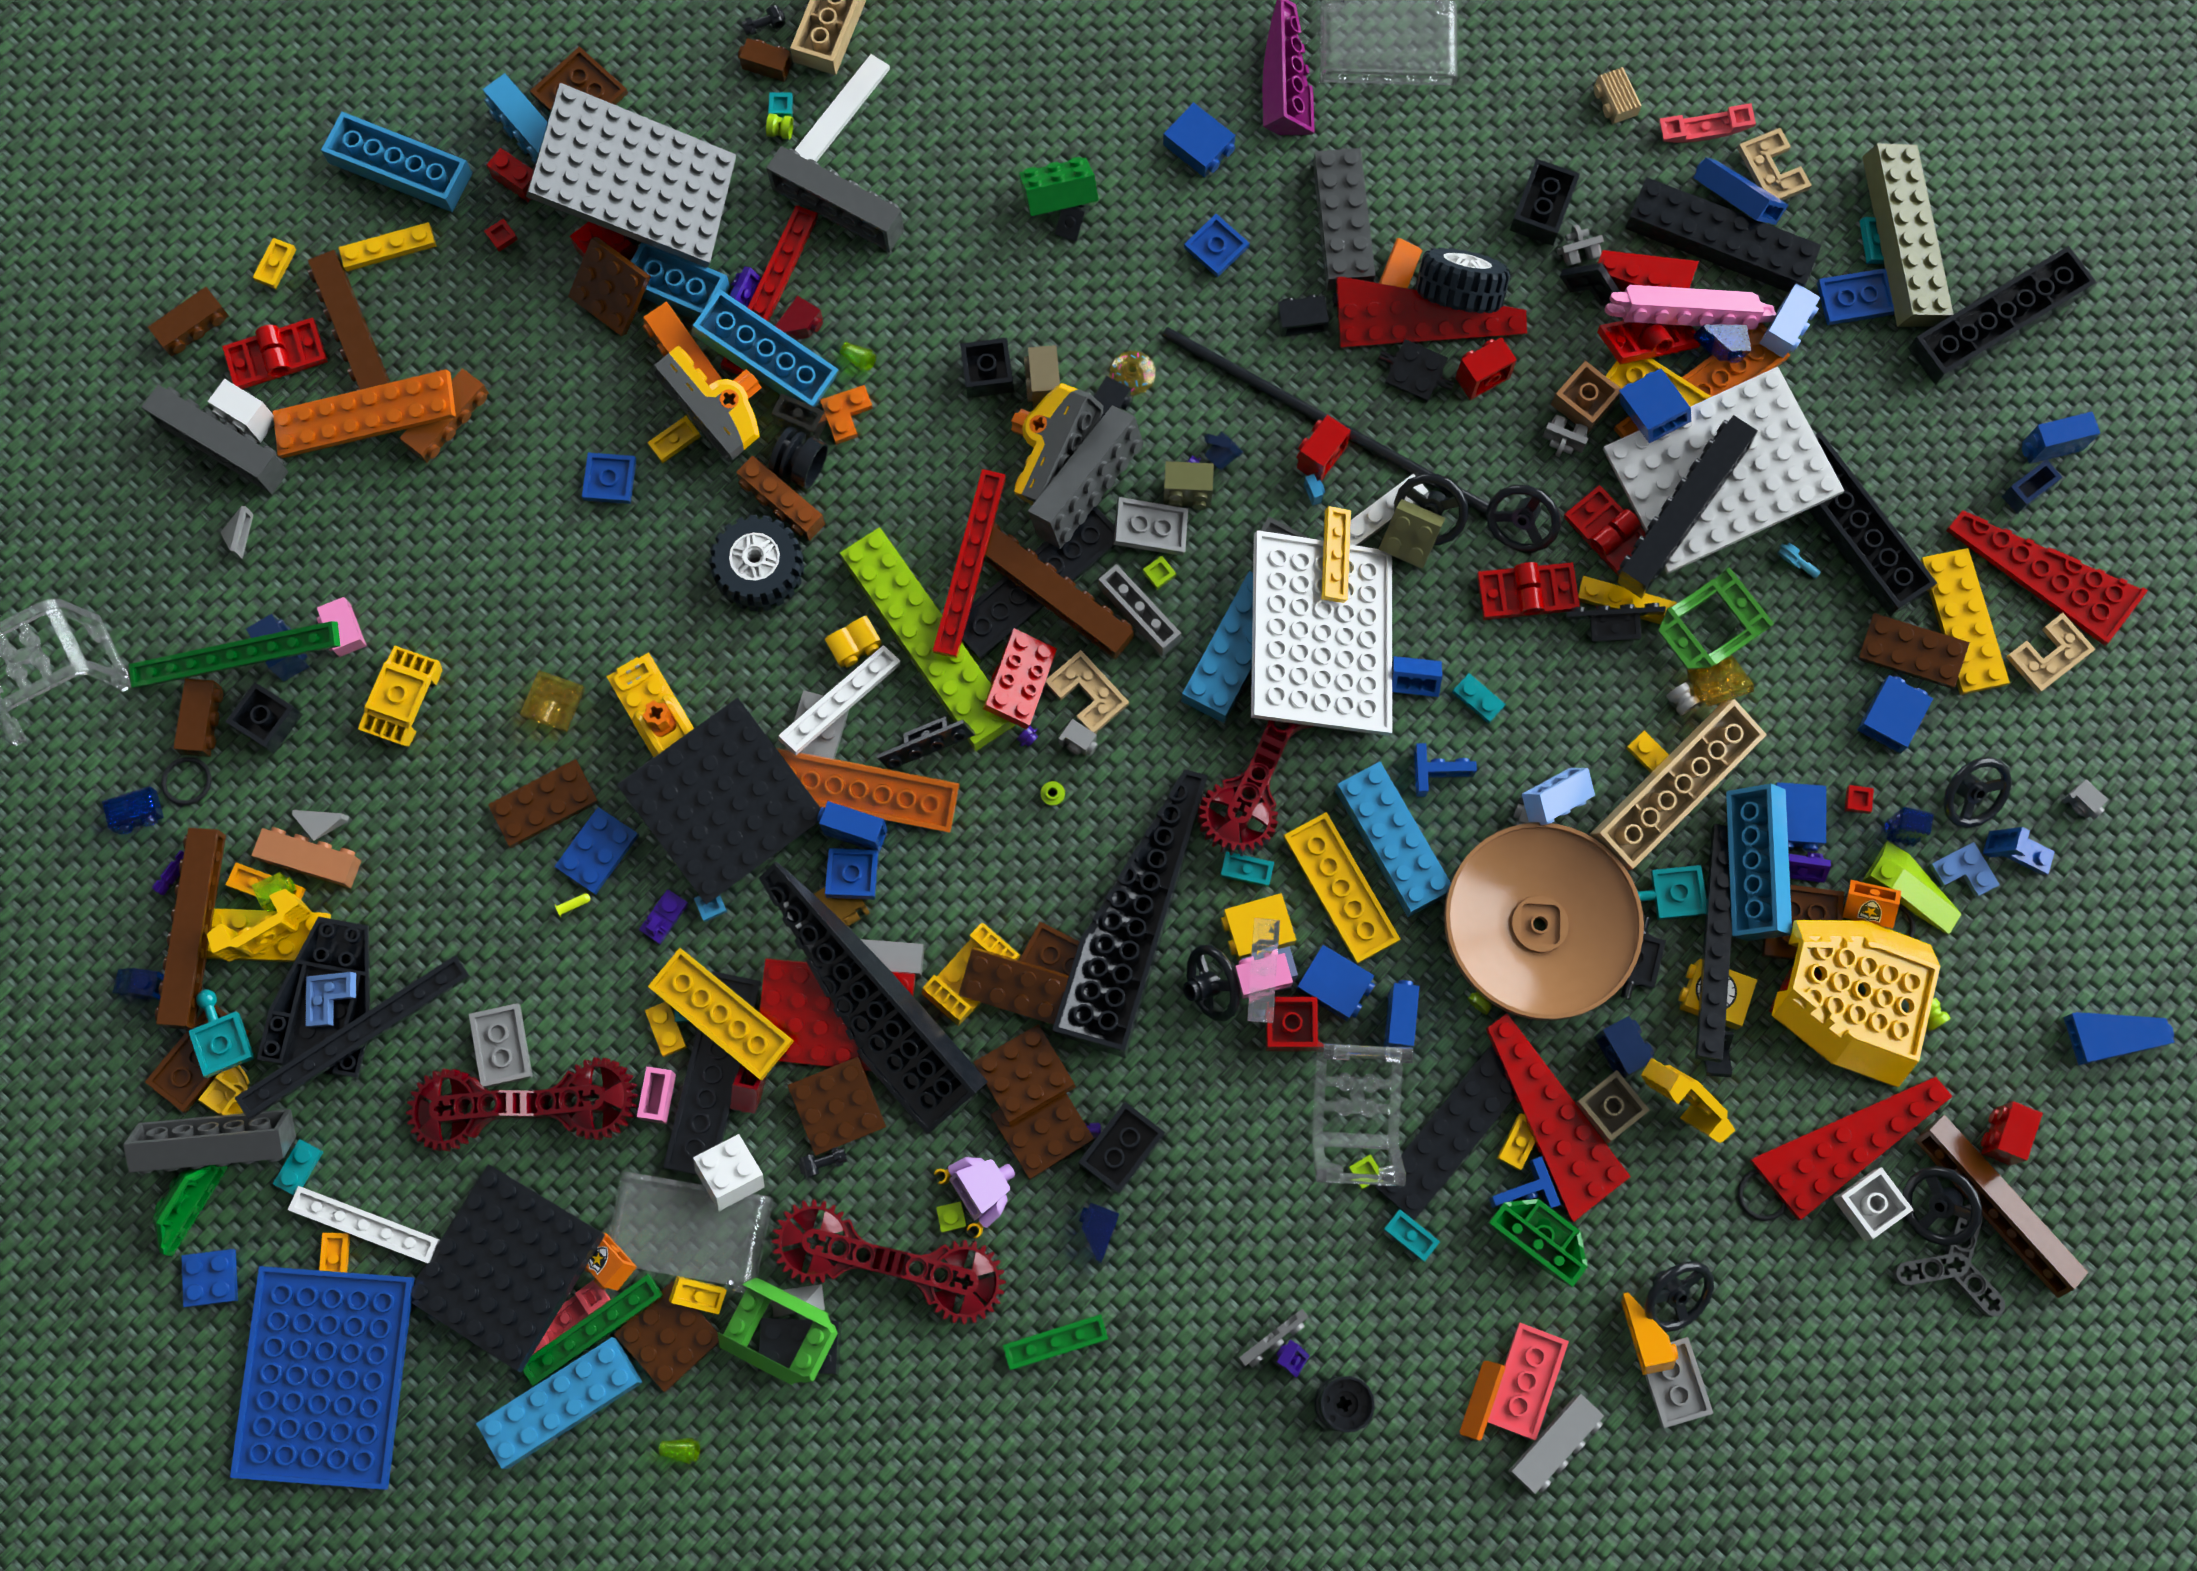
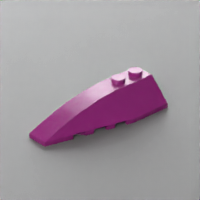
M1289 0L1276 1L1271 19L1263 67V127L1278 135H1312L1315 133L1313 88L1311 85H1308L1306 75L1310 74L1309 68L1303 62L1302 54L1305 53V47L1298 36L1301 33L1297 7L1296 4Z

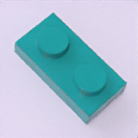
M1863 217L1859 222L1866 263L1884 264L1880 237L1876 227V218Z
M1470 673L1452 691L1456 697L1488 724L1506 705Z
M1226 851L1221 877L1269 888L1274 862L1245 855L1240 856V854L1236 853L1230 855V852Z
M299 1139L273 1184L294 1195L298 1186H304L324 1151Z
M1400 1209L1383 1229L1422 1262L1426 1261L1440 1243L1438 1239Z

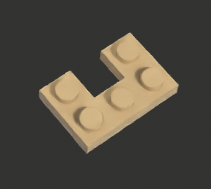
M1778 128L1739 144L1737 149L1756 185L1783 201L1808 191L1812 185L1801 166L1783 174H1780L1772 158L1788 152L1791 148L1782 129Z
M2064 613L2060 614L2042 629L2058 647L2044 659L2028 641H2025L2006 656L2009 662L2038 694L2095 650Z
M1081 650L1049 676L1045 682L1060 701L1078 686L1085 691L1093 702L1077 715V719L1084 727L1095 734L1129 705V701Z

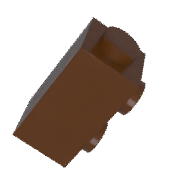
M747 38L744 46L741 45L738 52V59H740L742 69L785 82L793 63L791 53L786 48L766 44L760 39L753 40Z

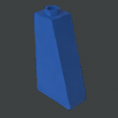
M1705 157L1696 168L1694 179L1756 221L1776 225L1788 207V204L1717 160Z
M2082 1012L2072 1013L2063 1017L2078 1066L2164 1047L2174 1043V1031L2172 1026L2168 1024L2167 1018Z

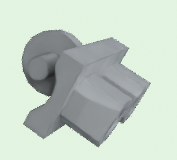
M1573 225L1571 233L1565 235V239L1567 242L1573 240L1574 243L1557 248L1558 256L1563 255L1567 266L1581 262L1578 253L1579 249H1585L1587 260L1600 257V243L1604 242L1603 236L1599 235L1583 240V237L1589 235V230H1581L1579 225Z
M1556 415L1551 423L1548 422L1542 437L1551 441L1549 446L1558 449L1555 455L1557 457H1560L1562 451L1571 454L1573 450L1582 453L1588 441V427L1576 424L1573 432L1564 429L1567 419Z

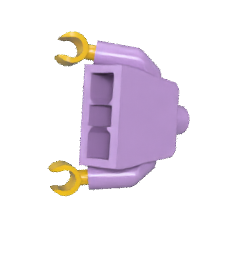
M965 1157L949 1165L947 1170L937 1169L934 1175L937 1176L944 1172L945 1178L943 1181H939L938 1184L946 1185L950 1181L974 1221L979 1218L978 1223L974 1222L967 1227V1231L972 1226L978 1227L979 1233L973 1237L978 1238L982 1235L984 1227L988 1228L1001 1216L1008 1201L1006 1194L1010 1191L1007 1181L1015 1177V1173L1009 1164H1005L998 1169L992 1159L984 1161L982 1158Z

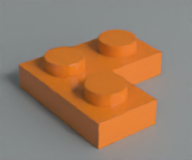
M865 385L820 400L836 445L858 437L851 416L873 409Z

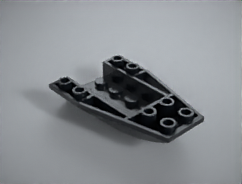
M324 917L317 918L268 1011L257 1060L284 1066L370 1010L369 926ZM345 972L356 973V998L334 1000L333 1025L306 1027V976ZM366 1045L322 1074L359 1078Z

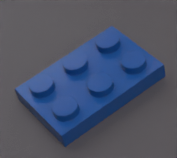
M1886 268L1822 278L1817 281L1827 325L1895 315Z
M597 807L554 867L596 895L639 837V834Z

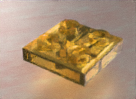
M1733 655L1710 668L1687 670V677L1693 684L1695 696L1699 699L1700 704L1706 702L1708 707L1754 692V684Z
M538 670L520 715L567 732L585 687Z

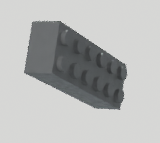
M780 146L766 167L772 190L888 252L892 251L904 232L902 213L897 204L880 199L873 191L867 192L852 180L846 181L835 171L820 167L813 159L807 160L801 157L794 149H786Z
M1361 148L1315 151L1313 172L1326 291L1337 290L1336 277L1374 282L1375 267Z
M159 384L156 386L141 408L158 426L268 493H274L288 474V470L283 466L284 461L276 456V451L267 445L262 448L257 444L258 441L247 433L244 436L238 433V429L227 421L223 424L219 421V417L211 411L206 410V412H203L199 409L200 406L193 400L187 398L185 401L173 388L168 386L165 389Z
M1112 405L1030 507L1028 513L1039 538L1061 549L1066 542L1070 541L1078 526L1085 522L1087 515L1093 507L1099 504L1105 492L1114 485L1120 473L1127 469L1131 459L1141 451L1144 444L1135 416Z
M291 1109L263 1111L251 1120L244 1113L138 1123L123 1145L129 1172L146 1174L162 1169L165 1171H175L183 1167L199 1169L205 1165L222 1167L237 1162L251 1164L259 1160H267L268 1162L279 1161L285 1157L296 1138Z

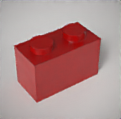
M500 148L486 164L492 178L529 202L531 199L526 197L534 170Z

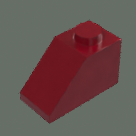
M797 296L775 327L795 340L810 338L814 332L819 331L823 324L822 313L820 309Z
M741 1064L732 1084L730 1109L755 1114L762 1097L767 1075L763 1080H760Z

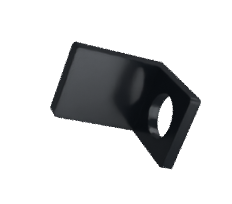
M1083 204L1077 207L1062 209L1055 234L1077 241L1084 215L1090 210L1091 206Z
M1725 1031L1724 1038L1726 1040L1724 1041L1723 1060L1720 1063L1704 1060L1706 1076H1732L1729 1049L1734 1037L1733 1032Z

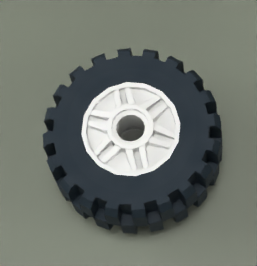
M1431 248L1422 256L1415 286L1421 297L1440 306L1465 312L1492 313L1498 311L1503 306L1511 274L1505 264L1489 256L1455 248Z
M749 515L748 520H743V517L736 519L737 523L733 526L730 523L724 527L725 533L719 532L715 537L717 544H712L710 549L712 556L709 558V565L712 569L711 573L721 594L723 593L730 603L735 602L737 607L741 609L749 606L750 611H758V607H763L765 611L771 610V605L777 603L778 607L784 604L783 599L786 596L791 599L795 594L794 587L799 588L802 582L800 576L804 575V559L798 540L794 537L790 528H785L783 522L778 519L772 522L771 517L763 515L762 519H758L757 515Z

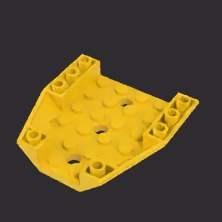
M1795 920L1789 940L1790 945L1798 947L1788 990L1779 991L1776 994L1771 1016L1831 1064L1891 1086L1899 1087L1920 1059L1940 969L1932 946L1869 921ZM1816 967L1822 972L1820 981L1814 976ZM1860 983L1863 984L1866 989V993L1863 997L1858 992V986ZM1904 999L1909 1004V1010L1907 1013L1904 1012L1901 1007V1003Z

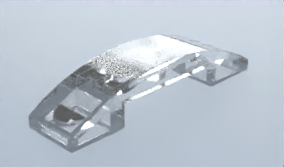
M1254 918L1247 1021L1273 1023L1280 920Z

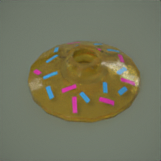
M1127 351L1121 353L1113 360L1109 376L1131 388V395H1138L1146 392L1155 381L1156 368L1153 361L1146 354L1139 351ZM1130 367H1135L1137 371L1130 372L1128 369Z

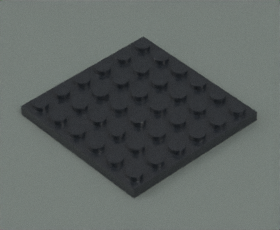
M738 697L617 784V787L706 905L819 822L817 818L821 808Z
M488 1164L438 1243L430 1262L425 1264L415 1280L411 1292V1303L514 1370L522 1373L605 1234Z

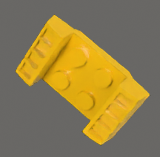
M394 646L387 661L384 662L367 700L358 730L409 747L416 734L412 724L429 685L437 686L443 669L440 661Z
M283 889L269 895L278 912L277 914H269L260 920L261 923L254 927L244 928L238 933L221 923L207 934L212 953L228 962L243 956L253 957L297 932L299 924L313 913L300 898L287 889Z
M981 923L969 935L970 940L938 976L933 975L922 988L921 994L958 1027L981 1004V1002L959 996L973 946L1019 960L1021 957L1016 950L984 923Z
M1650 1059L1641 1074L1644 1082L1651 1089L1676 1104H1679L1682 1099L1690 1104L1680 1117L1685 1123L1719 1143H1722L1735 1131V1128L1727 1118L1728 1111L1699 1081L1671 1065L1664 1066L1655 1059Z

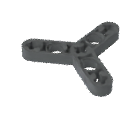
M1970 1205L1964 1206V1207H1967V1208L1971 1209V1206H1970ZM1982 1215L1981 1223L1975 1234L1969 1238V1244L1966 1248H1962L1958 1244L1947 1246L1945 1255L1907 1261L1894 1267V1280L1902 1286L1951 1278L1985 1316H1999L2005 1310V1301L2002 1296L1971 1263L1983 1220ZM1955 1216L1950 1235H1955L1964 1230L1960 1229V1226H1966L1968 1220ZM1954 1258L1956 1262L1961 1263L1958 1272L1956 1268L1944 1270L1943 1265L1953 1263ZM1928 1262L1934 1263L1937 1267V1274L1934 1277L1928 1276L1925 1272L1924 1267ZM1905 1267L1906 1271L1918 1269L1919 1274L1909 1276L1907 1281L1906 1277H1901L1900 1272H1903ZM1972 1277L1976 1278L1980 1283V1289L1977 1292H1972L1968 1288V1280ZM1987 1290L1988 1293L1984 1296L1989 1301L1995 1300L1997 1302L1994 1305L1996 1310H1988L1989 1302L1985 1298L1978 1299L1977 1297L1984 1294Z

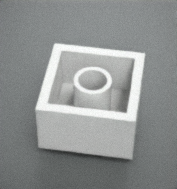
M226 379L222 381L207 401L213 407L212 412L221 418L220 422L223 424L226 421L240 430L239 433L244 436L247 433L260 443L274 426V415L262 401Z
M739 1134L693 1157L695 1171L718 1211L764 1188L763 1174Z
M1882 1167L1872 1170L1833 1199L1864 1241L1874 1239L1913 1211V1208Z

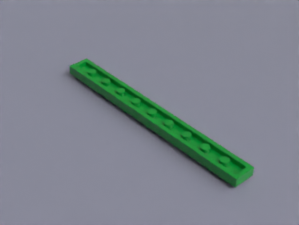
M330 621L128 664L131 688H142L340 647L338 622Z

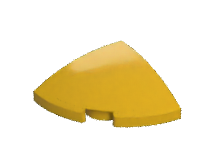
M238 1065L219 1073L198 1099V1102L218 1115L244 1113L235 1097L248 1089L250 1082L245 1071Z

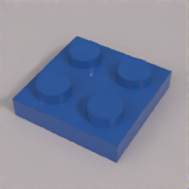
M1215 214L1184 244V249L1218 278L1249 248L1250 243L1220 216Z
M588 453L582 491L583 500L631 504L636 457Z
M829 848L825 897L875 900L878 850Z
M235 1249L181 1255L183 1307L238 1301Z

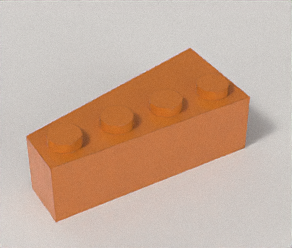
M667 301L643 317L644 325L642 327L650 338L652 337L657 343L656 346L663 357L679 345L693 360L694 369L699 368L707 377L705 382L708 385L717 380H722Z

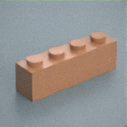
M272 827L271 831L262 828L251 855L252 857L267 864L351 889L361 864V860L354 856V851L345 848L337 851L331 849L332 845L322 841L314 844L308 842L309 838L299 834L290 837L286 835V831Z

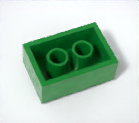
M1075 157L1068 162H1052L1046 167H1030L1025 169L1024 172H1019L1023 198L1031 216L1099 201L1095 175L1087 158Z

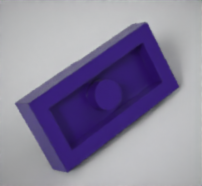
M744 266L741 273H736L731 283L733 289L730 296L748 308L761 277L751 267Z
M1808 852L1806 856L1789 854L1790 878L1825 883L1831 868V860L1824 859L1822 853Z
M667 889L639 928V931L658 944H661L689 905L688 902Z
M1292 1340L1287 1345L1281 1346L1276 1354L1279 1358L1277 1363L1296 1378L1310 1357L1300 1345Z

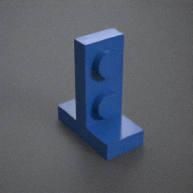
M1416 743L1414 748L1416 797H1426L1429 791L1428 778L1474 777L1477 771L1476 761H1470L1468 758L1455 759V762H1445V759L1438 758L1427 762L1426 743Z
M2024 827L1989 831L1983 854L1990 858L2005 856L2041 875L2049 874L2055 851L2029 839L2030 830Z
M1542 1156L1528 1162L1535 1181L1490 1197L1489 1201L1492 1208L1501 1207L1504 1202H1514V1200L1522 1197L1524 1200L1539 1197L1537 1193L1539 1191L1544 1203L1551 1209L1561 1205Z

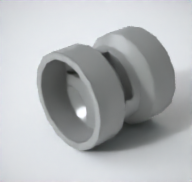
M1686 682L1676 687L1666 696L1670 702L1675 705L1677 704L1676 711L1680 716L1700 704L1697 696H1691V688Z

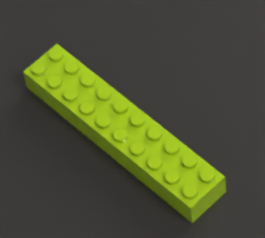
M880 527L840 552L845 567L953 721L964 720L974 730L975 736L967 738L975 752L1016 725L983 710L991 683L962 643L957 658L933 653L942 614Z

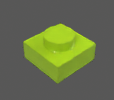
M1160 556L1143 569L1144 575L1156 590L1176 577V572L1163 556Z
M1371 1154L1348 1168L1361 1190L1384 1177Z
M961 1201L936 1207L942 1233L967 1227Z

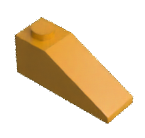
M1629 1292L1623 1293L1621 1303L1642 1374L1646 1375L1673 1369L1676 1359H1678L1676 1345L1670 1343L1669 1336L1653 1319L1646 1317L1645 1310Z

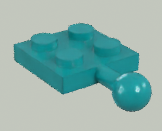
M1701 865L1652 870L1650 874L1653 890L1638 892L1640 901L1655 900L1658 920L1706 915L1707 899Z
M208 989L200 991L196 996V1003L205 1010L208 1023L188 1031L203 1077L205 1078L212 1077L255 1059L240 1013L235 1011L218 1018L214 1007L217 1002V996Z

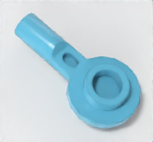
M1791 543L1780 545L1778 555L1798 569L1802 568L1814 579L1818 577L1821 571L1810 562L1807 563L1798 554L1800 550Z

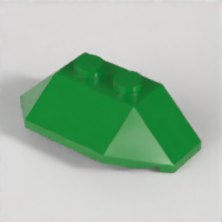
M205 1165L199 1169L180 1172L179 1176L177 1175L172 1179L169 1185V1192L165 1198H162L155 1207L156 1212L152 1217L161 1254L173 1257L225 1174L228 1166Z
M1539 1199L1504 1202L1489 1222L1492 1228L1508 1244L1546 1273L1570 1287H1574L1588 1267L1580 1230Z

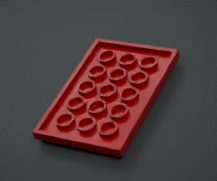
M766 958L760 1013L794 1040L778 1061L833 1067L858 1057L857 1050L859 1048L853 1039L850 1040L848 1037L846 1025L842 1018L837 1017L835 1014L833 1002L830 997L825 996L807 962ZM891 971L913 996L916 974ZM860 1058L864 1070L871 1071V1069Z

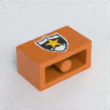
M1851 880L1843 917L1852 921H1869L1882 927L1893 929L1900 904L1901 891Z
M604 1233V1238L584 1270L595 1277L594 1282L600 1288L618 1291L637 1266L607 1233Z

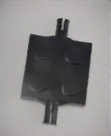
M1404 340L1395 356L1381 351L1378 360L1390 364V372L1385 384L1426 402L1429 401L1432 392L1438 386L1452 391L1455 382L1442 377L1448 357L1409 340Z
M1644 916L1641 951L1631 975L1623 985L1620 996L1623 999L1626 997V1000H1631L1634 986H1642L1649 989L1655 988L1666 940L1655 938L1647 933L1650 918L1647 917L1645 919Z

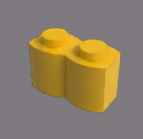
M867 615L825 638L826 644L840 668L844 666L848 668L855 665L859 661V657L865 654L867 656L874 654L882 645L881 639Z

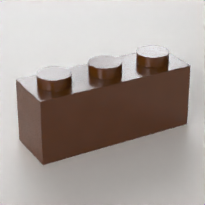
M204 287L149 325L148 328L172 357L182 352L193 341L201 339L213 327L221 325L229 315L209 289Z
M185 678L173 747L181 755L211 757V751L215 748L216 738L214 732L215 726H218L220 720L218 708L219 703L223 700V689L214 680Z

